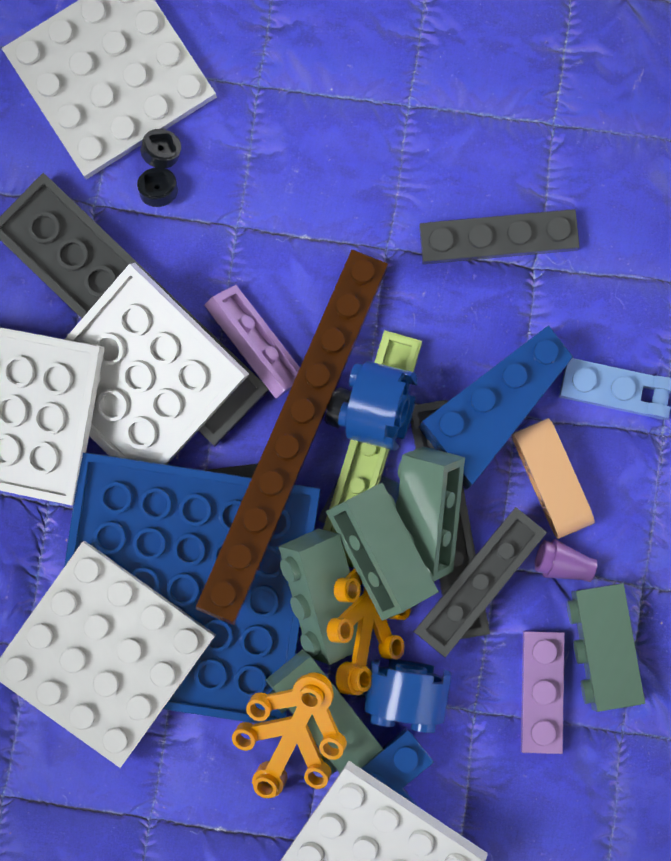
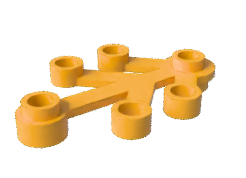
M353 569L346 577L337 579L334 585L335 598L339 602H351L353 604L338 618H332L327 625V636L331 642L348 643L353 637V626L358 622L352 661L342 663L336 672V686L342 694L361 695L371 688L372 672L366 665L372 629L378 640L379 654L382 658L400 659L405 648L402 637L392 635L387 620H381L365 587L363 594L360 596L362 581L356 569ZM411 608L389 619L405 620L409 617Z
M315 672L308 673L297 679L293 689L271 694L258 692L253 694L249 700L246 712L250 718L256 721L266 720L272 710L297 706L293 716L256 724L242 722L232 734L233 744L238 749L244 751L251 750L259 740L282 736L270 761L261 763L253 775V788L260 797L272 798L282 792L288 779L284 768L296 744L308 767L304 774L305 782L315 789H321L327 785L332 771L330 766L323 761L321 754L330 760L339 759L347 746V740L338 731L328 708L333 701L334 693L332 684L326 676ZM255 703L261 704L265 710L257 708ZM311 715H313L323 735L319 750L307 725ZM241 733L248 735L250 739L244 738ZM328 742L335 743L338 748L331 747ZM313 772H318L323 777H317Z

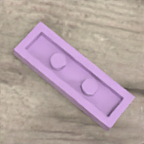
M234 285L211 297L204 306L272 395L277 399L289 392L300 367L238 286Z
M523 631L521 752L563 754L564 633Z

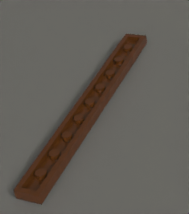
M351 250L198 600L196 610L235 625L387 271L388 263Z

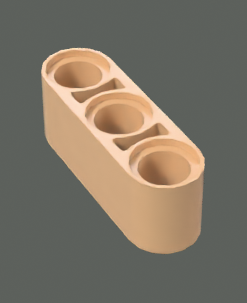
M547 418L512 434L514 445L555 537L560 539L593 525L595 521L592 511L552 421Z

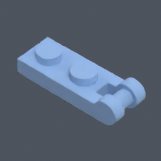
M572 358L565 367L559 397L668 420L671 407L667 406L669 394L671 393V378L648 375ZM643 388L654 390L652 403L641 401Z

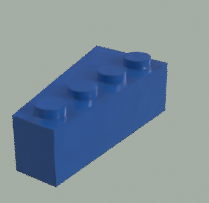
M549 325L432 413L418 426L422 434L436 450L465 457L462 485L466 490L474 484L573 358L572 354Z

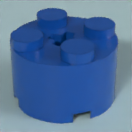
M366 361L363 365L355 363L349 379V386L353 387L349 402H343L338 417V424L346 427L347 438L394 451L398 450L400 446L395 440L396 438H405L414 410L416 396L409 395V385L417 386L416 373Z
M380 659L372 660L370 667L372 672L371 688L367 691L364 710L371 714L370 722L386 727L395 726V721L410 723L412 730L435 733L436 725L442 724L445 721L452 673L443 669V676L433 674L434 666L398 659H389L388 667H379Z

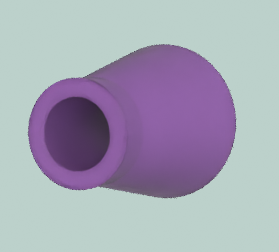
M556 539L552 542L544 540L538 549L535 559V570L543 573L544 578L574 579L591 582L597 569L596 559L590 558Z

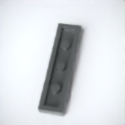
M576 209L419 224L423 265L578 251L580 248Z
M515 507L413 632L446 658L547 532Z

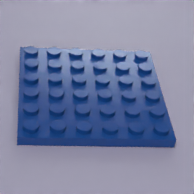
M83 453L64 567L81 543L86 541L216 634L163 709L249 723H260L286 717L287 711L282 714L276 709L272 710L266 720L256 721L249 717L246 712V706L253 694L258 692L269 694L272 691V688L265 680L296 654L300 623L291 608L290 600L292 594L289 583L283 576L280 568L282 558L278 546L314 531L321 488L294 485L235 625H232L196 610V605L252 478L94 453ZM255 703L257 708L265 710L261 704Z

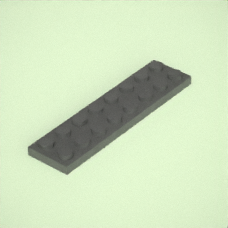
M44 173L0 216V241L81 319L126 267L131 263H136L249 373L247 378L198 430L213 446H216L269 392L266 385Z

